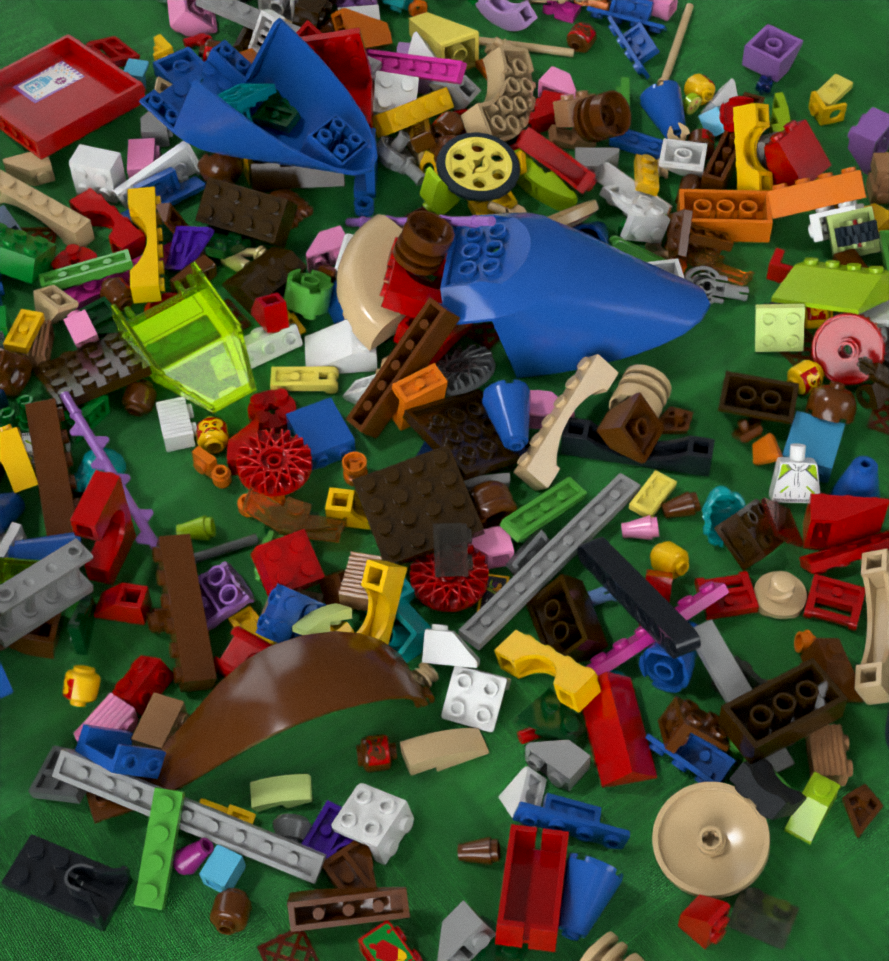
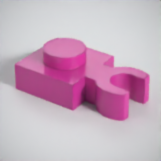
M547 1V5H543L544 14H554L555 19L571 24L574 23L581 12V5L565 1L563 4H558L557 1Z

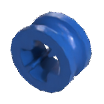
M359 196L355 199L354 212L357 216L370 217L374 213V201L371 197Z

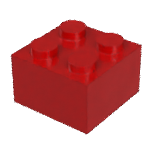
M305 529L258 545L250 554L268 597L277 583L300 592L318 585L325 577Z

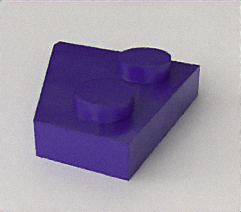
M176 226L165 269L170 272L182 271L198 258L215 230L210 227Z
M329 800L326 801L301 843L327 854L325 860L354 841L334 832L331 825L342 807Z

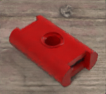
M236 626L230 632L233 639L222 657L219 659L215 656L213 660L215 672L226 677L245 660L272 646V644L244 628Z

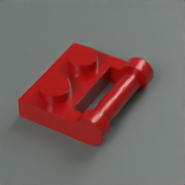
M116 36L86 43L87 47L92 48L93 51L104 56L111 63L116 64L118 68L126 66L129 58L140 59V55Z
M740 571L738 575L704 579V577L695 578L694 582L697 593L700 592L699 588L703 584L710 581L725 583L726 587L740 585V587L727 588L728 594L703 610L706 620L758 612L759 605L747 571Z
M814 574L803 617L811 619V617L847 626L848 630L855 631L865 596V587ZM819 603L851 612V616L814 607V604Z

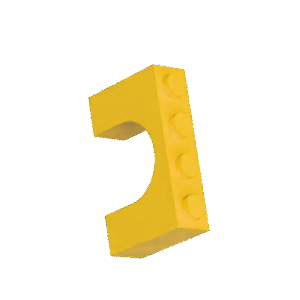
M11 424L0 427V462L5 468L14 493L38 485L36 470L19 427L12 428Z

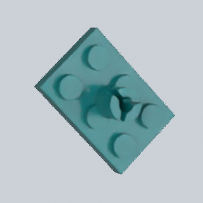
M239 83L217 95L253 122L250 108L255 107L257 102L268 100V96L276 93L275 84Z

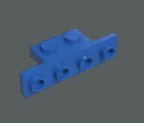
M612 0L609 11L587 6L586 9L593 18L603 19V16L609 17L611 15L617 24H622V21L630 23V27H634L641 22L644 27L649 28L650 32L660 34L661 31L667 32L668 29L665 25L649 21L654 2L648 0Z
M610 15L607 17L611 23L608 26L614 36H619L616 40L622 49H627L624 53L630 62L635 61L632 66L638 75L643 73L646 79H648L650 75L643 64L660 51L641 22L623 34Z
M172 167L133 185L134 188L155 187L156 196H161V203H171L172 205H177L182 200L197 195L206 186L197 176L179 184L176 170ZM129 209L120 213L131 221Z
M691 732L686 744L680 746L675 754L666 750L664 743L648 733L645 737L651 742L649 748L662 757L665 753L674 758L671 763L684 773L687 769L695 773L697 776L694 780L698 783H723L737 763L735 759L718 747Z
M546 793L543 807L519 802L513 813V820L521 822L525 826L567 831L569 836L576 837L580 841L602 844L609 849H623L630 838L629 830L600 823L602 807Z

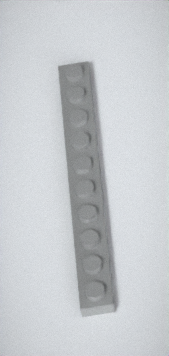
M196 0V6L252 30L255 29L261 10L238 0ZM284 21L295 32H297L301 28L290 22ZM368 56L374 77L376 71L382 68V62Z
M619 473L459 629V636L480 650L577 554V547L579 545L589 542L636 496L640 490V484Z
M66 748L61 750L52 774L54 778L149 817L154 789L159 787L135 776L111 773L83 755ZM184 798L179 829L201 838H208L215 844L313 884L317 882L327 854L189 798Z

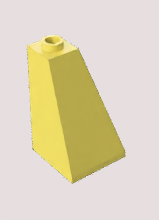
M428 12L409 18V35L411 38L413 33L417 31L428 43L437 58L463 61L467 64L466 70L475 67V61L479 60V32L477 30Z

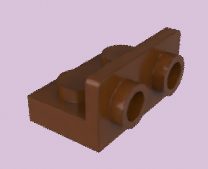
M691 225L688 248L714 254H720L722 250L731 252L734 243L726 232Z

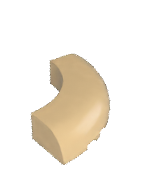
M499 46L483 58L487 74V94L483 103L475 104L461 115L467 133H486L507 142L517 136L527 126L530 113L535 107L536 98L533 96V91L536 88V83L532 81L531 73L534 69L528 48Z
M380 214L372 217L355 232L343 252L337 271V298L342 307L344 319L348 320L352 327V332L369 351L394 335L398 324L406 317V315L381 307L383 297L379 296L383 283H387L383 278L387 267H389L387 265L389 256L393 252L391 247L394 238L399 237L400 233H402V228L385 215Z

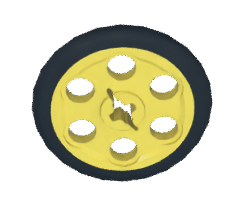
M473 132L458 135L449 140L441 148L437 156L436 168L441 180L448 186L449 191L469 201L486 202L499 199L515 187L520 177V164L514 150L506 142L490 134ZM480 146L483 148V151L475 152L472 147ZM461 154L464 156V159L456 160L453 155ZM500 156L503 160L496 162L491 157ZM482 163V167L480 166L479 168H477L474 173L475 167H478V165ZM462 172L465 174V177L457 178L454 176V173ZM495 173H499L503 175L504 178L501 180H497L493 178L492 175ZM479 181L484 183L485 186L477 188L473 183Z

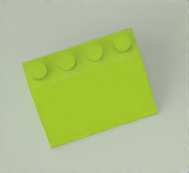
M805 258L803 262L795 264L771 297V302L804 304L805 307L861 314L889 300V271L884 270L882 266L864 268L859 263L841 265L840 261L836 260L819 262L818 258Z

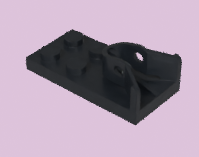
M31 834L2 880L1 885L9 891L101 931H105L133 879L129 869L124 865L121 868H111Z

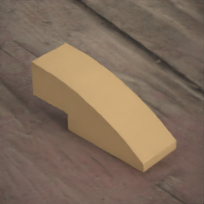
M479 728L450 729L417 736L400 742L401 754L410 776L432 768H436L438 772L489 753Z

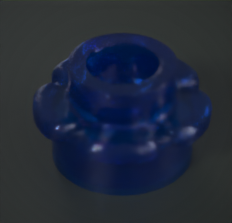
M765 75L760 77L755 87V90L760 92V95H763L764 92L767 94L770 92L774 84L771 81L772 77Z

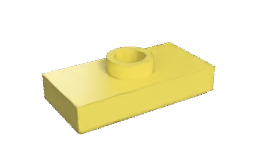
M835 74L816 92L826 107L832 106L852 89L853 82Z
M655 470L629 503V509L643 517L648 515L654 517L661 504L666 501L676 488L677 481Z

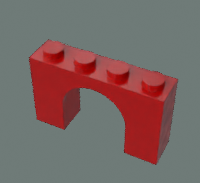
M395 237V238H394V241H393V244H392V247H391V250H392V251H393V248H394V245H395L396 241L398 240V237ZM391 252L387 263L391 267H387L383 278L387 283H383L379 296L383 297L381 307L416 318L430 297L442 304L441 291L413 280L406 272L407 270L399 265L394 258L393 252ZM447 253L439 270L433 274L434 276L443 277Z
M95 470L70 522L75 536L96 541L91 551L93 559L84 565L88 579L113 585L136 538V533L121 477L113 472Z

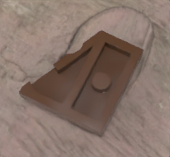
M683 209L667 215L670 218L667 227L669 258L680 259L687 256L693 213L691 210Z
M354 840L324 861L322 871L335 888L376 887L369 846Z

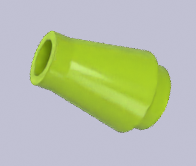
M204 515L186 523L177 524L176 532L177 535L190 534L191 539L210 540L211 537L216 536V526L213 517Z

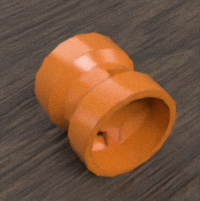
M349 452L343 457L344 481L348 485L354 486L353 479L368 474L367 459L360 452Z

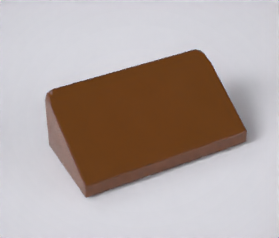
M171 203L156 205L163 223L173 235L176 226H189Z

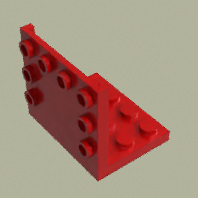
M360 28L301 37L347 89L365 116L369 127L373 128L374 77Z

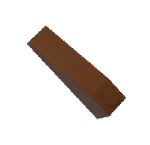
M406 887L315 889L290 892L287 901L291 932L410 918Z

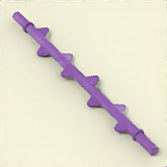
M386 215L399 227H403L408 218ZM439 215L451 226L478 228L479 226H494L496 223L494 216L451 217ZM365 216L347 218L345 223L348 227H361L371 218H366Z
M68 391L61 393L60 398L69 411L70 418L75 421L74 426L69 431L70 435L84 436L96 456V459L91 463L92 469L113 472L121 477L130 514L141 531L135 540L139 544L149 545L152 549L158 541L148 524V521L154 515L153 510L138 508L125 486L131 479L130 475L117 473L103 450L108 444L109 438L107 436H95L83 417L82 410L77 407Z

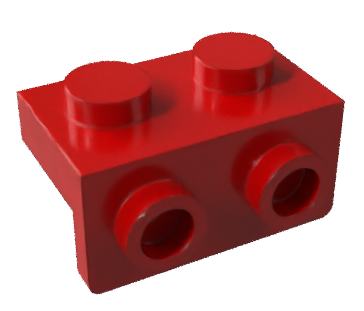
M140 655L132 663L125 676L117 682L115 689L111 693L130 706H133L138 715L142 716L153 693L162 694L173 680V673L161 658Z

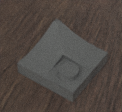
M53 746L28 792L33 798L80 804L87 792L86 790L52 777L62 749H65V747ZM66 748L68 750L76 752L74 749Z

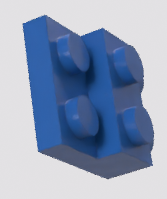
M188 46L154 61V74L157 78L161 77L174 84L201 65L203 61Z
M277 583L276 587L269 594L268 606L265 612L258 619L256 633L277 643L302 636L292 632V626L305 615L326 606V604Z

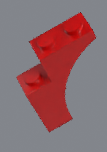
M528 126L516 144L517 147L552 170L580 193L584 194L586 190L590 192L595 185L596 179L594 177L596 174L594 171Z

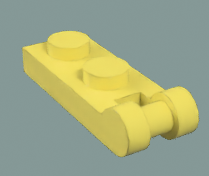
M332 366L271 367L270 388L271 390L285 389L287 391H325L328 394H335L338 392V382L336 380L339 378V370Z

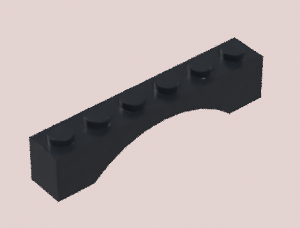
M570 417L562 432L561 454L707 477L710 474L715 439L689 435L680 439L657 441L647 461L641 464L610 449L597 431L599 426L591 420Z

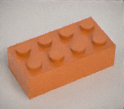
M856 167L842 169V174L833 176V172L818 175L819 180L810 181L808 177L795 180L796 185L788 187L787 183L772 186L773 190L768 191L773 219L867 198L862 171H856Z
M679 189L677 212L683 209L693 211L691 225L726 232L732 242L769 243L773 221L768 191Z

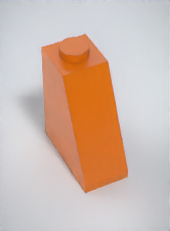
M342 8L331 14L335 31L360 28L366 49L378 50L393 43L391 32L386 22L347 8Z

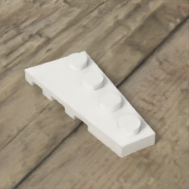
M182 141L113 191L126 209L128 208V189H133V185L169 167L176 170L178 180L182 183L188 180V176L192 174H201L197 166L199 160L190 144Z

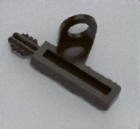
M867 356L859 357V362L856 365L860 367V372L865 373V375L869 374L868 379L873 381V384L859 386L856 389V398L859 404L866 409L881 408L889 396V369L883 364L873 363L872 359L867 358ZM862 391L868 393L870 397L869 403L863 399Z

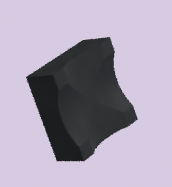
M765 758L753 764H749L747 761L743 762L729 779L736 785L735 790L741 796L749 798L756 805V810L759 814L771 820L793 815L807 798L800 791L791 789L782 783L775 774L772 764Z

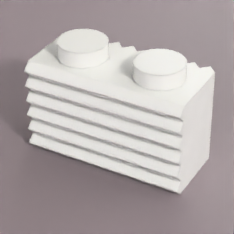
M185 396L156 402L166 452L194 447L197 426L196 422H190V418H194L191 403L186 404Z

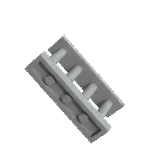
M77 538L0 585V643L4 648L93 592V585L79 571V567L92 560L93 555Z

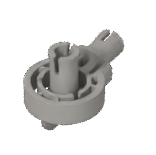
M400 130L395 139L390 136H382L377 142V154L380 162L392 171L407 174L417 186L422 185L425 173L416 165V158L406 148L410 141V135Z
M697 266L687 271L684 275L685 279L704 290L710 304H722L724 302V299L712 296L746 301L748 295L739 294V292L749 293V287L715 281V279L727 281L728 277L719 275L711 267ZM698 270H705V272H706V273H698L700 276H698L697 274H695V275H693V276L690 278V276H691L694 272H696V271H698Z

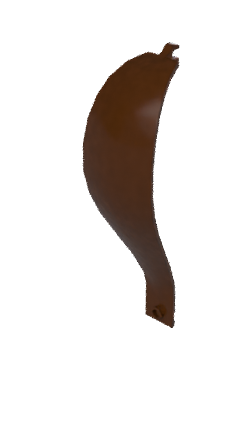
M338 631L302 635L269 646L241 663L212 690L170 740L160 749L165 751L166 755L158 779L135 777L165 789L178 790L245 750L303 722L335 711L382 700L410 699L413 700L416 708H420V704L422 707L428 705L426 698H428L430 704L434 703L435 698L430 688L422 687L402 655L380 639L361 633ZM86 792L95 824L111 817L134 811L91 792Z

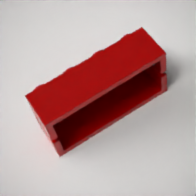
M511 824L495 944L522 948L523 943H529L528 949L555 952L569 832L543 828L541 849L536 850L537 827Z

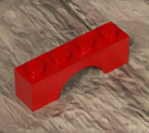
M89 188L69 200L71 209L90 219L92 227L103 226L112 230L108 236L112 253L128 249L131 260L144 253L146 248L145 241L147 240L144 232L134 227L130 219L123 217L114 205L111 206L107 203L102 194H97L92 188Z

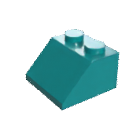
M404 598L399 600L388 645L399 652L406 663H408L423 652L425 629L432 628Z

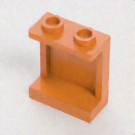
M435 363L392 384V390L399 399V406L391 418L400 431L410 427L402 418L406 409L445 398L448 381Z

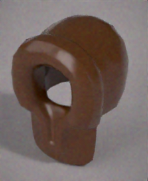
M0 348V389L4 390L6 396L15 397L27 386L32 374V364L27 357L13 353L8 349Z
M489 480L479 483L469 490V495L484 529L500 526L502 519L518 510L509 488L502 482Z

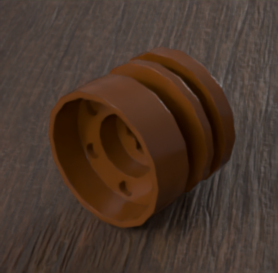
M615 90L583 98L576 103L573 110L574 127L578 135L588 143H596L622 136L628 131L631 124L629 104L626 98Z
M423 210L412 212L409 214L402 233H400L394 245V258L399 265L414 274L433 275L439 270L445 254L453 242L455 236L453 228L445 219L432 212Z

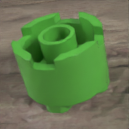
M301 269L293 270L288 274L284 294L287 310L300 313L303 318L311 320L316 319V315L328 312L334 283L331 284V277L316 270H311V274L300 273Z

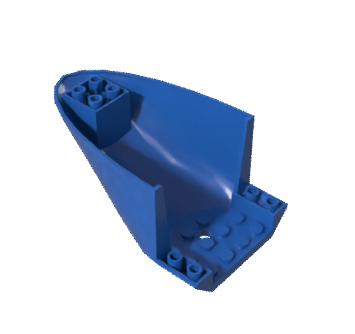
M278 18L273 23L252 64L226 40H223L211 49L207 60L160 94L154 89L139 100L149 112L183 141L201 150L220 155L353 176L372 172L378 157L375 137L365 116L350 93L314 50L281 18ZM239 83L275 84L280 95L286 98L290 105L294 106L299 112L301 119L290 133L258 125L231 107L217 94ZM264 101L257 102L255 107L250 108L251 117Z
M528 212L479 215L494 216L496 219L494 226H479L478 228L453 226L455 236L447 253L440 287L442 304L460 317L456 325L493 322L517 378L577 370L578 363L584 357L599 354L606 362H612L659 347L685 334L701 322L711 306L704 290L689 280L629 255L582 231L554 221L544 215Z

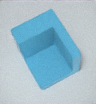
M129 58L123 71L128 72L130 76L141 81L146 90L145 74L149 67V62Z
M720 106L698 116L703 128L711 131L715 137L725 131L719 119Z
M216 845L199 874L204 885L222 892L228 888L235 887L246 865L243 856L221 845Z

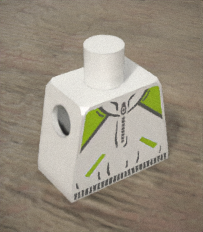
M790 444V457L777 458L769 490V497L772 502L808 503L810 494L820 493L817 463L814 458H805L806 445Z

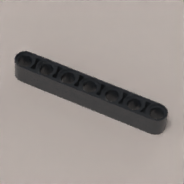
M599 537L577 547V554L583 566L670 657L676 659L700 648V637L694 627L604 537Z

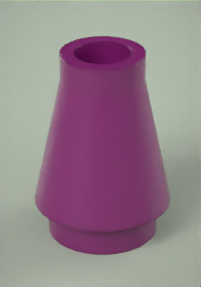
M204 837L197 842L177 849L173 860L175 870L181 875L194 874L208 855L213 852L214 846L212 842Z

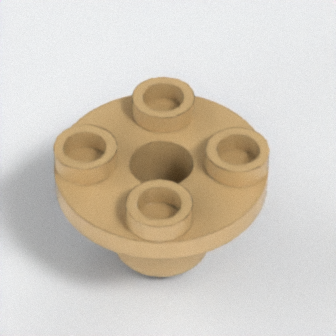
M786 571L767 573L758 579L754 587V593L759 605L758 611L763 616L777 619L796 618L800 615L806 604L807 592L805 586L797 577Z

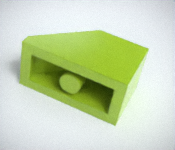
M429 166L426 169L419 194L425 201L422 205L428 212L444 215L460 199L449 191L448 186Z
M814 771L802 792L807 798L797 811L791 815L784 831L811 844L834 804L841 785Z

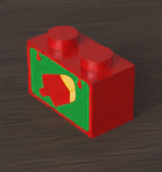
M389 920L384 921L358 939L359 951L366 961H423L415 949L410 950L405 944L407 939L400 927H393Z

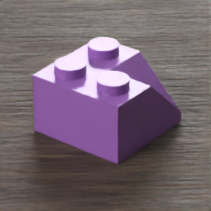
M767 24L745 45L742 65L778 82L789 71L803 44V40Z
M874 107L867 114L863 113L858 124L852 126L848 133V138L850 139L848 149L863 173L867 175L871 171L870 165L873 153H884L889 147V114Z

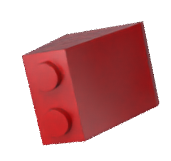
M804 119L798 122L792 120L783 126V131L770 137L771 141L764 146L768 170L772 172L773 186L787 183L788 187L796 185L795 180L808 177L810 181H814L818 175L831 166L807 120Z

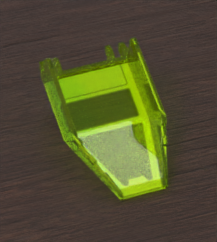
M193 262L190 264L193 275L191 273L186 275V280L191 287L185 290L181 282L178 280L174 282V286L179 294L137 316L127 306L124 310L126 316L130 319L128 321L116 304L110 307L113 313V320L120 334L150 366L152 372L150 378L152 381L214 414L257 389L241 324L197 263Z

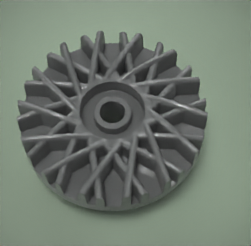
M475 344L467 345L464 351L460 345L456 349L452 348V356L446 353L436 363V366L448 381L445 396H455L475 390L485 384L495 371V362L491 351H487L486 346L483 347L482 345L477 349Z

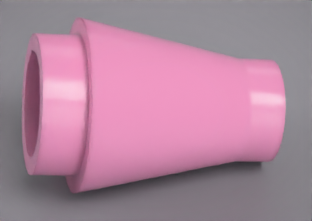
M648 515L630 522L621 523L623 538L653 540V538L659 537L657 517Z

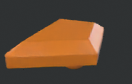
M771 433L752 444L753 464L756 466L776 462L778 457H783L775 436Z

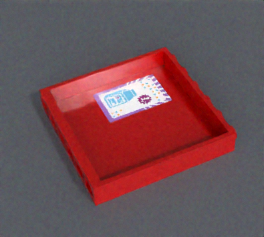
M67 34L0 69V130L42 160L141 105L139 100L145 96V86L141 81L130 76L128 72H124L116 64L111 63L104 56L99 55L92 48L81 43L80 40Z

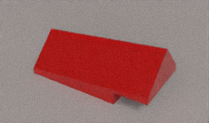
M607 671L598 675L597 680L601 692L582 709L594 765H597L601 787L605 788L657 779L648 740L645 738L646 733L631 677Z

